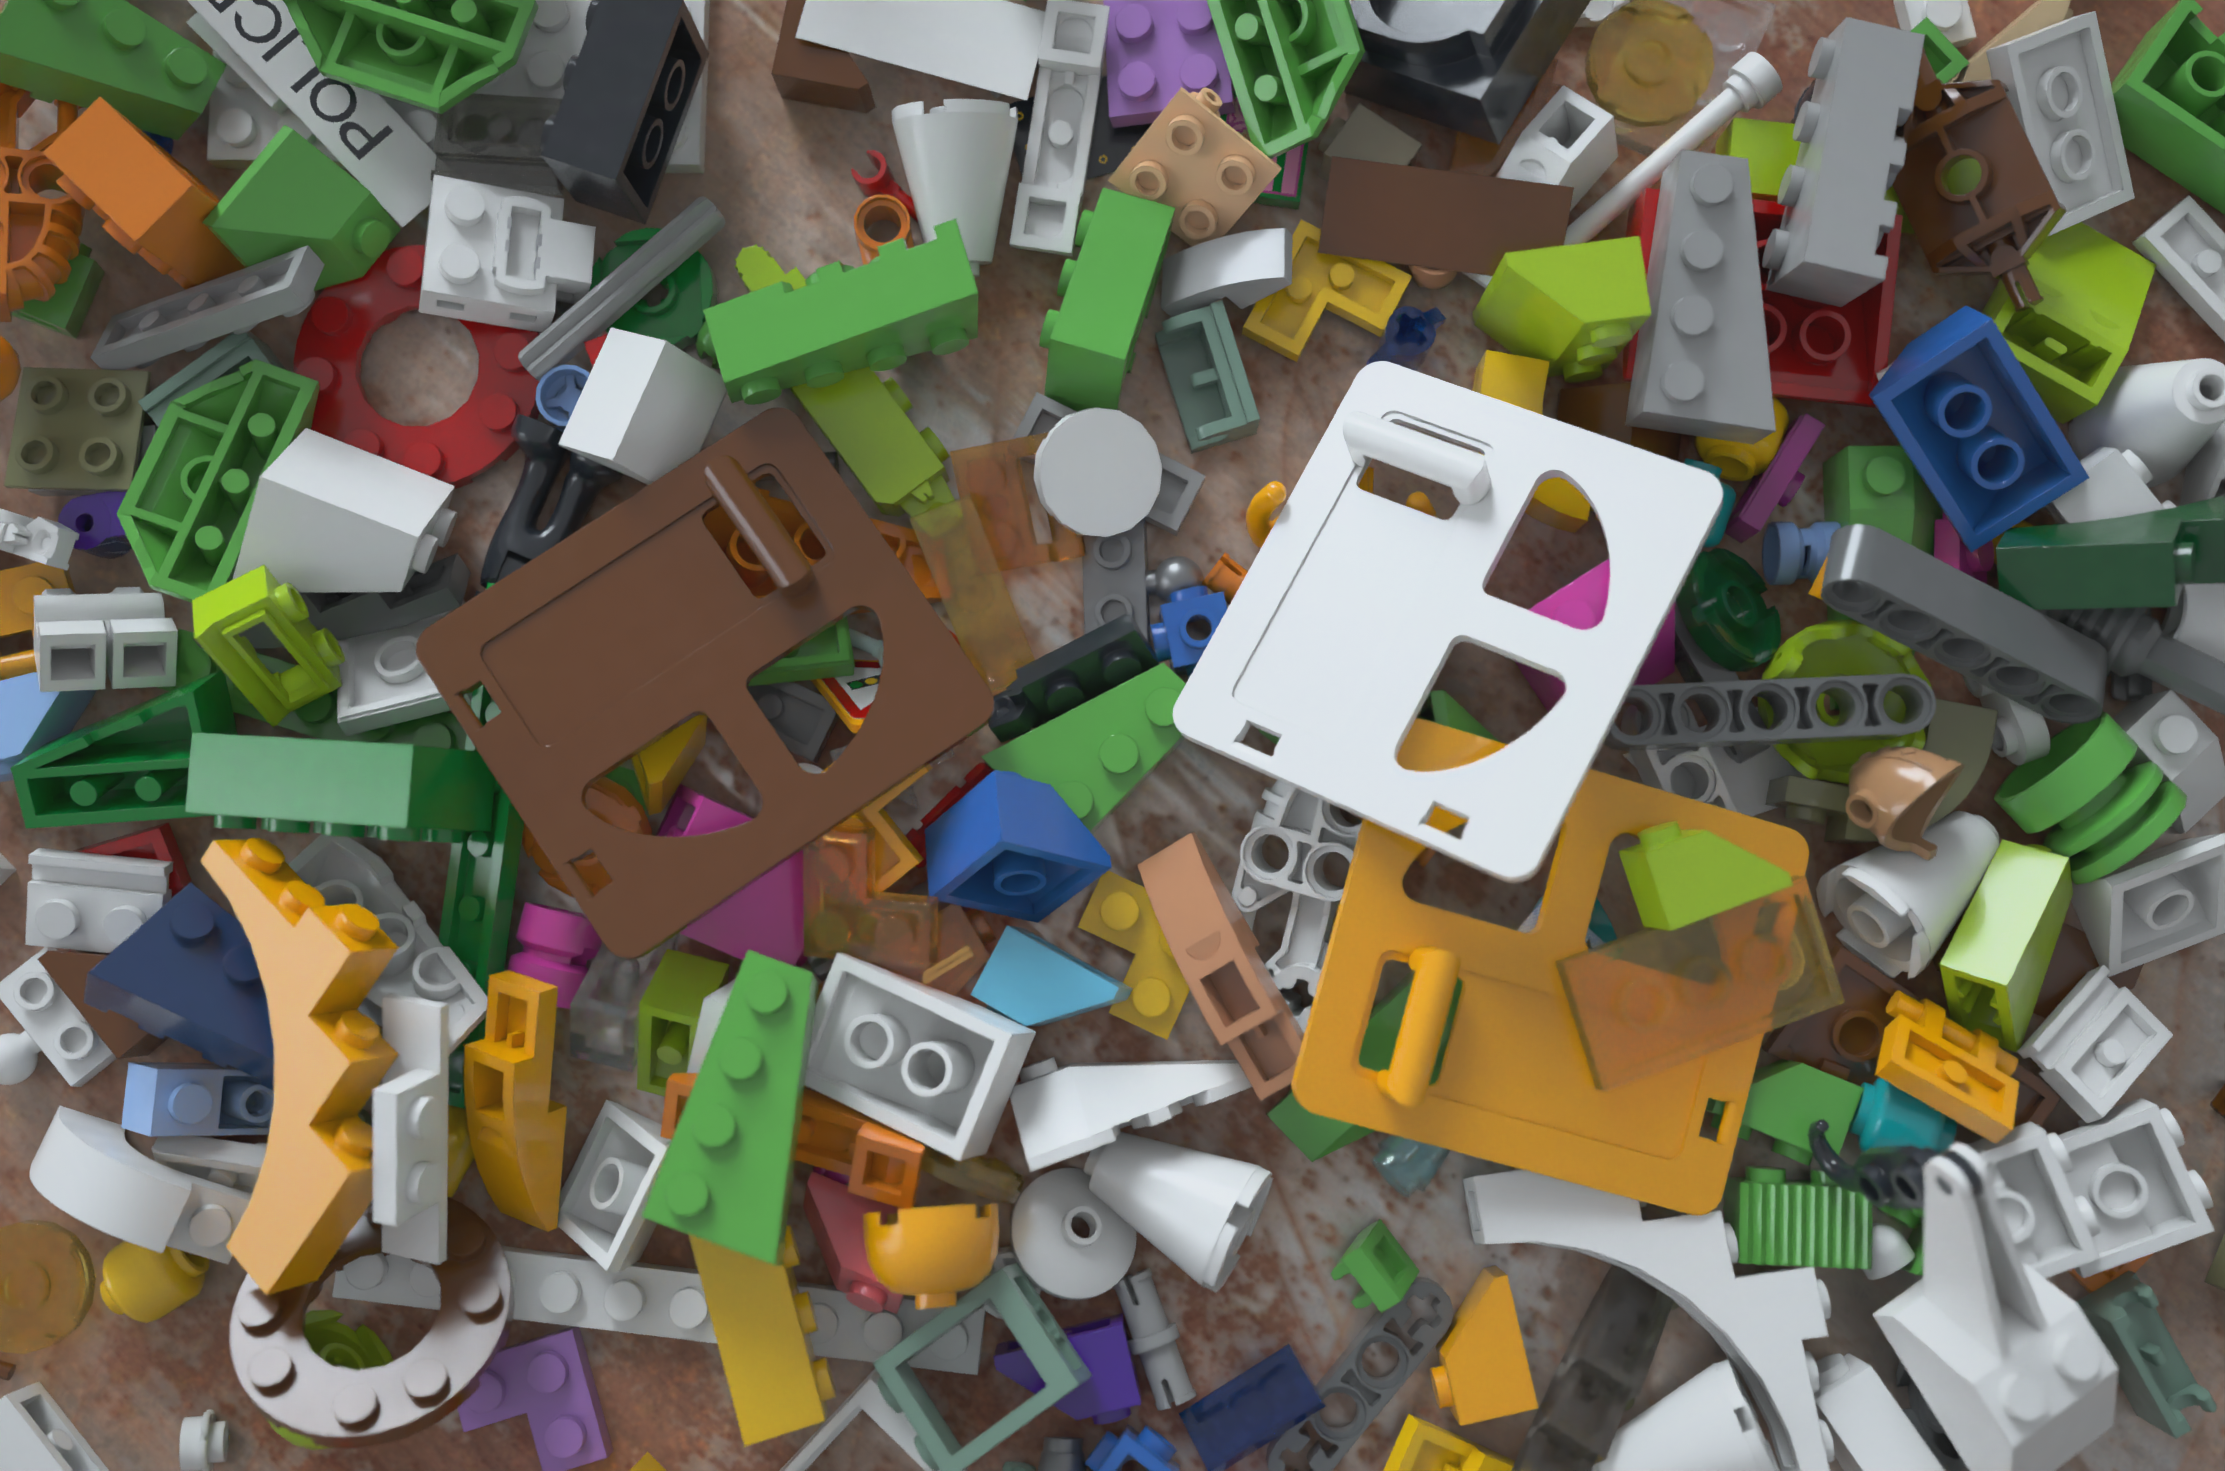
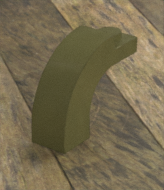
M1936 699L1935 714L1930 723L1924 727L1926 742L1922 750L1936 753L1948 760L1954 759L1965 766L1943 798L1927 827L1943 819L1968 796L1979 780L1991 752L1998 710ZM1790 775L1769 780L1765 805L1786 809L1785 819L1798 823L1825 825V819L1828 817L1824 842L1858 844L1879 841L1878 837L1869 828L1857 826L1848 817L1846 812V801L1850 797L1848 786Z

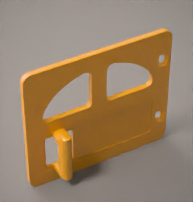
M1416 718L1398 751L1397 764L1405 770L1415 772L1445 771L1477 762L1504 749L1508 744ZM1589 769L1561 825V832L1536 926L1530 932L1524 933L1411 900L1403 890L1402 879L1413 860L1427 846L1363 818L1292 1078V1093L1298 1104L1314 1114L1687 1214L1704 1215L1714 1210L1723 1196L1809 860V848L1805 838L1798 831L1785 826ZM1435 806L1430 818L1424 824L1446 833L1469 822V820ZM1677 821L1680 829L1707 830L1789 872L1793 886L1708 917L1714 931L1718 949V970L1710 980L1696 982L1594 953L1586 945L1585 938L1609 846L1616 836L1627 833L1639 840L1638 833L1659 824ZM1759 900L1777 902L1767 942L1750 937ZM1395 959L1408 963L1410 969L1415 970V975L1390 1069L1376 1071L1362 1067L1359 1064L1358 1057L1383 965L1387 960ZM1457 978L1462 981V990L1437 1081L1434 1084H1429ZM1708 1098L1725 1102L1716 1141L1699 1136Z

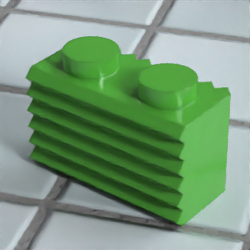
M1758 1165L1745 1166V1177H1727L1723 1194L1725 1201L1723 1222L1729 1223L1734 1230L1739 1252L1738 1263L1872 1269V1203L1862 1193H1853L1841 1188L1821 1168L1810 1169V1180L1786 1179L1785 1168Z

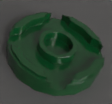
M1715 548L1709 552L1705 550L1699 553L1676 597L1683 622L1696 644L1714 662L1730 671L1748 672L1771 659L1778 650L1781 642L1780 615L1775 605L1767 609L1761 594L1768 589L1762 577L1745 559L1727 549Z

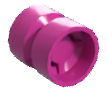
M525 902L516 938L524 946L523 951L511 955L507 970L557 986V1007L585 1010L594 975L588 969L586 963L587 960L599 956L602 945L601 938L583 913Z

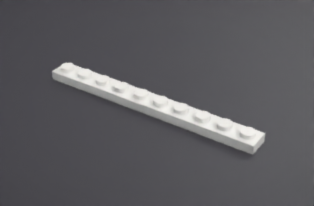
M502 1246L514 1286L515 1305L513 1319L717 1344L698 1269L635 1262L619 1274L607 1272L591 1256ZM383 1253L362 1256L344 1265V1270L336 1271L332 1297L439 1310L441 1307L440 1284L433 1271L424 1264L413 1262L407 1257L393 1254L384 1256ZM796 1281L799 1293L809 1291L814 1306L818 1331L809 1334L815 1356L874 1362L948 1308L916 1309L915 1295H905L897 1314L885 1309L880 1313H873L853 1305L847 1300L846 1293L837 1290L835 1286ZM983 1307L908 1361L910 1367L977 1375L981 1358L986 1316L985 1309Z

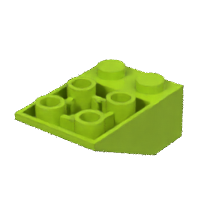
M2082 222L2047 236L2032 257L2028 259L2030 264L2027 267L2040 295L2044 298L2042 302L2035 306L2029 304V309L2016 313L2008 292L2000 279L1981 312L1993 319L2053 419L2062 424L2092 409L2100 402L2129 350L2157 265Z

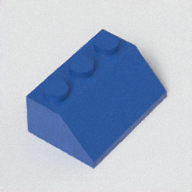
M1967 305L1908 343L1869 394L1961 541L1971 553L2090 478L1993 319Z

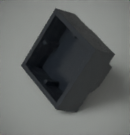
M1353 0L1351 8L1365 53L1344 91L1347 94L1499 145L1591 0Z

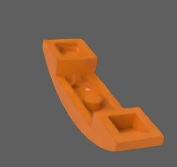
M672 1073L667 1079L660 1137L672 1140L698 1073ZM804 1089L802 1119L795 1160L850 1176L849 1193L903 1209H912L916 1202L925 1146L916 1139L824 1094Z

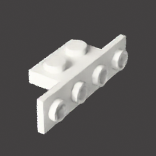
M390 993L382 997V1038L399 1055L382 1078V1086L373 1089V1222L382 1223V1252L439 1265L447 1260L449 1004Z

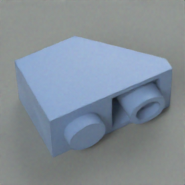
M128 1062L121 1128L150 1137L269 1135L274 1106V1091L260 1085V1079L230 1065L225 1069L217 1064Z

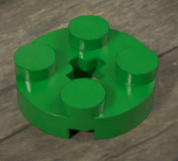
M641 228L627 232L614 241L616 246L608 251L603 260L599 257L594 264L589 292L662 228ZM697 250L660 282L663 288L669 289L666 298L661 299L659 305L649 307L646 300L640 299L606 329V332L609 333L611 328L666 340L680 350L687 346L695 345L698 332L706 321L703 310L717 305V283L708 262Z

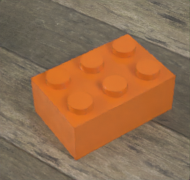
M99 97L43 152L64 173L56 183L68 195L88 211L93 209L106 221L102 224V227L123 247L134 255L138 253L163 275L168 274L185 290L245 268L203 223L221 199L185 165L102 97Z

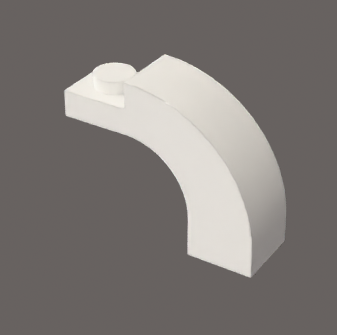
M60 1105L30 1167L32 1184L46 1199L66 1213L96 1229L163 1253L165 1247L168 1246L229 1264L232 1257L226 1246L252 1197L250 1193L195 1177L160 1164L130 1146L125 1139V1129L121 1128L120 1124Z

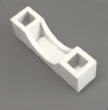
M2104 446L2098 447L2080 460L2090 478L2044 506L2057 524L2117 518L2177 507L2170 500H2166L2161 504L2146 486L2147 483L2153 480V476L2135 453L2127 449L2121 454L2116 448ZM2225 583L2184 584L2177 605L2167 608L2165 618L2160 626L2162 633L2225 663Z

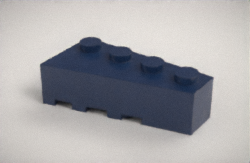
M190 882L88 972L84 1003L105 1013L110 1009L138 1022L139 1029L163 1040L168 1036L202 1052V1058L225 1069L230 1065L260 1079V1085L274 1091V1042L268 1000L252 945L241 923Z

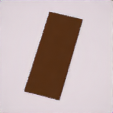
M1332 156L1318 253L1493 276L1505 253L1564 246L1574 187Z

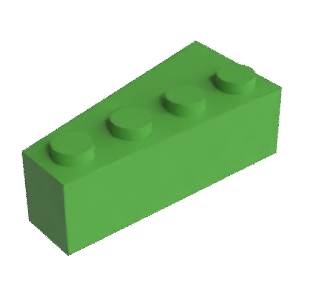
M2179 0L2145 34L2111 84L2122 140L2126 149L2225 215V32L2217 38L2197 17L2203 8L2195 0Z
M956 218L933 226L937 239L916 247L908 248L906 241L900 238L878 246L880 255L866 265L854 268L850 265H843L839 260L817 268L816 272L806 279L805 287L793 290L790 283L781 281L704 309V315L722 378L731 403L742 400L745 404L749 405L766 403L778 398L782 394L781 390L802 384H807L810 388L830 386L841 381L845 376L844 373L866 367H869L871 371L877 372L890 370L904 364L907 361V356L930 350L935 355L954 353L965 348L969 344V340L978 338V290Z
M747 950L641 1217L767 1263L783 1266L788 1210L791 1204L794 1181V1163L798 1135L800 1134L805 1077L808 1070L818 992V982L812 972Z

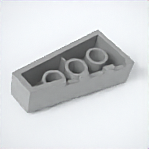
M1846 17L1827 38L1821 37L1818 40L1808 69V76L1816 78L1811 102L1805 101L1803 103L1793 130V140L1801 142L1796 165L1788 166L1778 192V204L1785 205L1780 229L1775 228L1771 232L1763 254L1762 266L1763 268L1770 269L1765 290L1842 307L1885 280L1888 257L1875 255V251L1880 244L1884 232L1889 233L1894 226L1897 203L1884 200L1885 191L1891 187L1897 173L1904 165L1907 143H1905L1904 138L1895 136L1896 126L1901 127L1906 123L1913 110L1925 35Z
M1682 149L1662 173L1646 280L1652 315L1639 329L1625 425L1755 444L1775 432L1776 427L1748 159Z

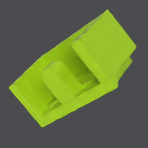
M265 565L192 600L196 641L272 727L276 726L290 712L342 686L339 665L345 662V657L338 641L327 628L319 631L308 619L309 612L297 589L289 582L281 585ZM264 621L299 664L282 673L276 672L272 674L257 657L250 641L244 636L240 637L238 633Z

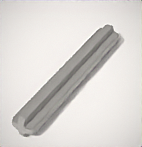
M705 196L698 197L522 349L518 354L520 363L536 380L540 381L542 376L550 369L569 362L585 348L584 342L598 337L725 226L726 221L719 209Z

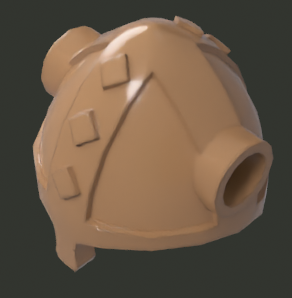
M1886 746L1873 753H1864L1859 757L1860 760L1851 766L1849 771L1850 797L1846 801L1848 817L1857 826L1869 828L1878 837L1881 845L1898 852L1911 851L1926 860H1931L1936 856L1938 847L1923 839L1922 836L1943 798L1965 765L1954 759L1948 760L1936 753L1913 747Z

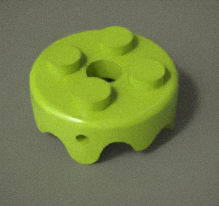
M1849 619L1825 621L1807 627L1789 638L1774 653L1761 680L1910 674L1926 681L1931 687L1929 680L1924 675L1911 652L1913 649L1858 621ZM1888 691L1883 702L1885 713L1894 722L1901 723L1906 713L1904 701L1898 694ZM1820 694L1816 700L1815 707L1817 716L1823 723L1834 727L1839 720V715L1827 714L1824 708L1826 694ZM1758 697V713L1768 730L1773 723L1774 713L1771 705L1763 698ZM1923 728L1917 732L1886 740L1771 745L1779 755L1804 776L1812 780L1818 779L1849 784L1850 768L1860 760L1859 757L1864 753H1873L1886 746L1923 749L1926 740Z

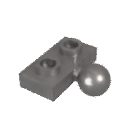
M1144 519L1138 522L1132 529L1109 537L1082 535L1084 633L1087 634L1124 614H1130L1151 645L1149 596L1158 595L1167 604L1171 603V593L1185 588L1203 586L1202 581L1204 578L1200 567L1187 557L1174 556L1164 560L1156 570H1148L1147 523Z

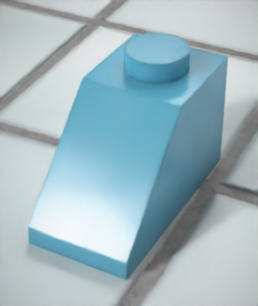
M1007 925L970 995L988 1004L986 1009L1016 1023L1023 1024L1024 1026H1044L1128 999L1133 988L1022 927Z

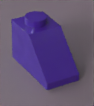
M1123 1313L1061 1328L1092 1374V1377L1053 1406L1075 1420L1092 1417L1093 1423L1097 1425L1116 1422L1132 1414L1130 1407L1141 1404V1388L1134 1358L1128 1343L1129 1337ZM1017 1339L997 1344L993 1355L997 1371L1034 1394L1047 1387Z

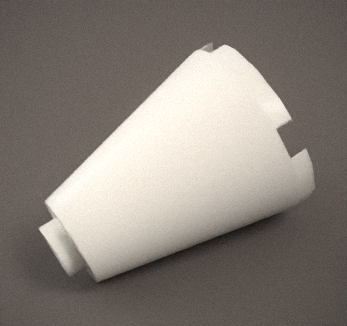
M944 99V106L931 108L929 114H924V101L896 106L892 110V124L923 242L927 243L937 239L933 226L956 218L973 276L978 277L980 276L979 265L991 264L1018 125V109L1016 107L1009 109V103L984 99Z
M2202 358L2119 367L2098 405L2075 417L2069 423L2068 437L2075 455L2080 461L2100 446L2116 448L2121 454L2129 449L2141 459L2153 476V480L2146 484L2148 488L2169 481L2186 467L2225 421V365L2213 359Z
M1954 811L1927 827L1922 838L1938 847L1936 856L1931 860H1926L1911 851L1898 852L1881 845L1837 865L1820 878L1816 888L1818 905L1824 918L1833 911L1841 925H1843L1844 928L1836 934L1841 943L1851 953L1888 977L1895 978L1904 971L1908 972L1909 979L1916 977L1923 971L1972 901L2000 845L1997 830L1984 817L1964 811Z
M1124 1132L1115 1137L1116 1141L1091 1150L1084 1167V1173L1091 1176L1089 1190L1199 1285L1217 1293L1235 1268L1241 1256L1237 1254V1251L1246 1235L1250 1237L1266 1203L1273 1178L1270 1176L1273 1173L1259 1165Z
M1729 1359L1718 1363L1715 1362L1595 1444L1593 1451L1596 1460L1586 1463L1588 1471H1781L1770 1443L1765 1439L1759 1425L1758 1416L1734 1365Z

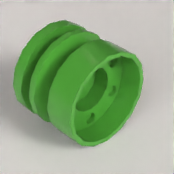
M2102 711L2101 716L2094 721L2070 724L2051 737L2049 753L2042 758L2018 765L1999 786L1994 800L2027 834L2040 832L2054 825L2044 838L2042 846L2050 848L2051 853L2069 857L2072 882L2078 885L2090 883L2110 874L2148 848L2178 818L2186 806L2187 795L2175 783L2169 780L2162 782L2164 771L2151 761L2140 763L2124 770L2135 756L2138 744L2108 713Z

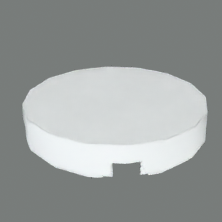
M1088 408L1066 415L1054 425L1055 427L1049 432L1047 438L1043 439L1036 452L1034 482L1040 503L1050 516H1054L1058 523L1076 534L1109 537L1132 529L1149 514L1160 492L1162 463L1156 442L1139 421L1120 410Z

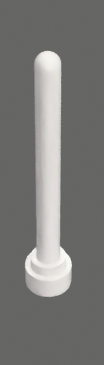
M1749 52L1728 70L1729 79L1723 83V92L1567 227L1564 246L1588 243L1633 204L1646 188H1651L1662 178L1663 171L1682 149L1694 151L1738 111L1748 112L1751 108L1761 109L1783 88L1782 81L1774 67L1756 52Z

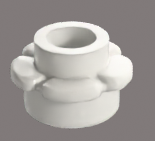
M211 1409L204 1412L203 1416L184 1417L179 1442L181 1471H213V1463L226 1462L229 1449L228 1421H216L215 1412Z

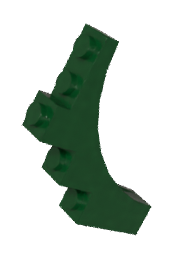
M2225 495L2174 508L2117 518L2010 528L2006 530L1996 547L1999 591L2035 610L2175 607L2184 584L2225 583Z

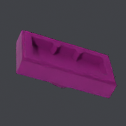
M1806 413L1803 416L1800 415L1788 425L1783 442L1774 459L1767 466L1764 473L1752 478L1733 509L1724 532L1725 534L1740 543L1745 542L1761 531L1777 504L1784 508L1792 500L1805 479V475L1799 472L1798 469L1825 427L1824 423Z

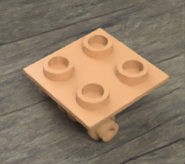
M1181 87L1108 179L1111 184L1125 194L1175 207L1171 231L1191 247L1225 236L1282 168L1220 118L1218 110L1222 106V100L1213 90L1206 87L1202 88L1199 93H1189Z

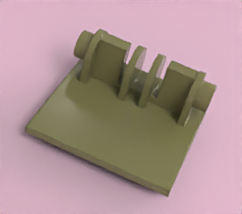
M23 367L4 486L6 488L127 492L137 472L143 426L156 425L150 415L138 403L149 392L151 373L149 371Z

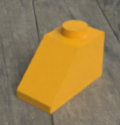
M1497 1265L1485 1267L1455 1313L1447 1332L1435 1346L1440 1366L1430 1368L1431 1382L1439 1408L1449 1407L1450 1412L1460 1426L1538 1409L1508 1276Z

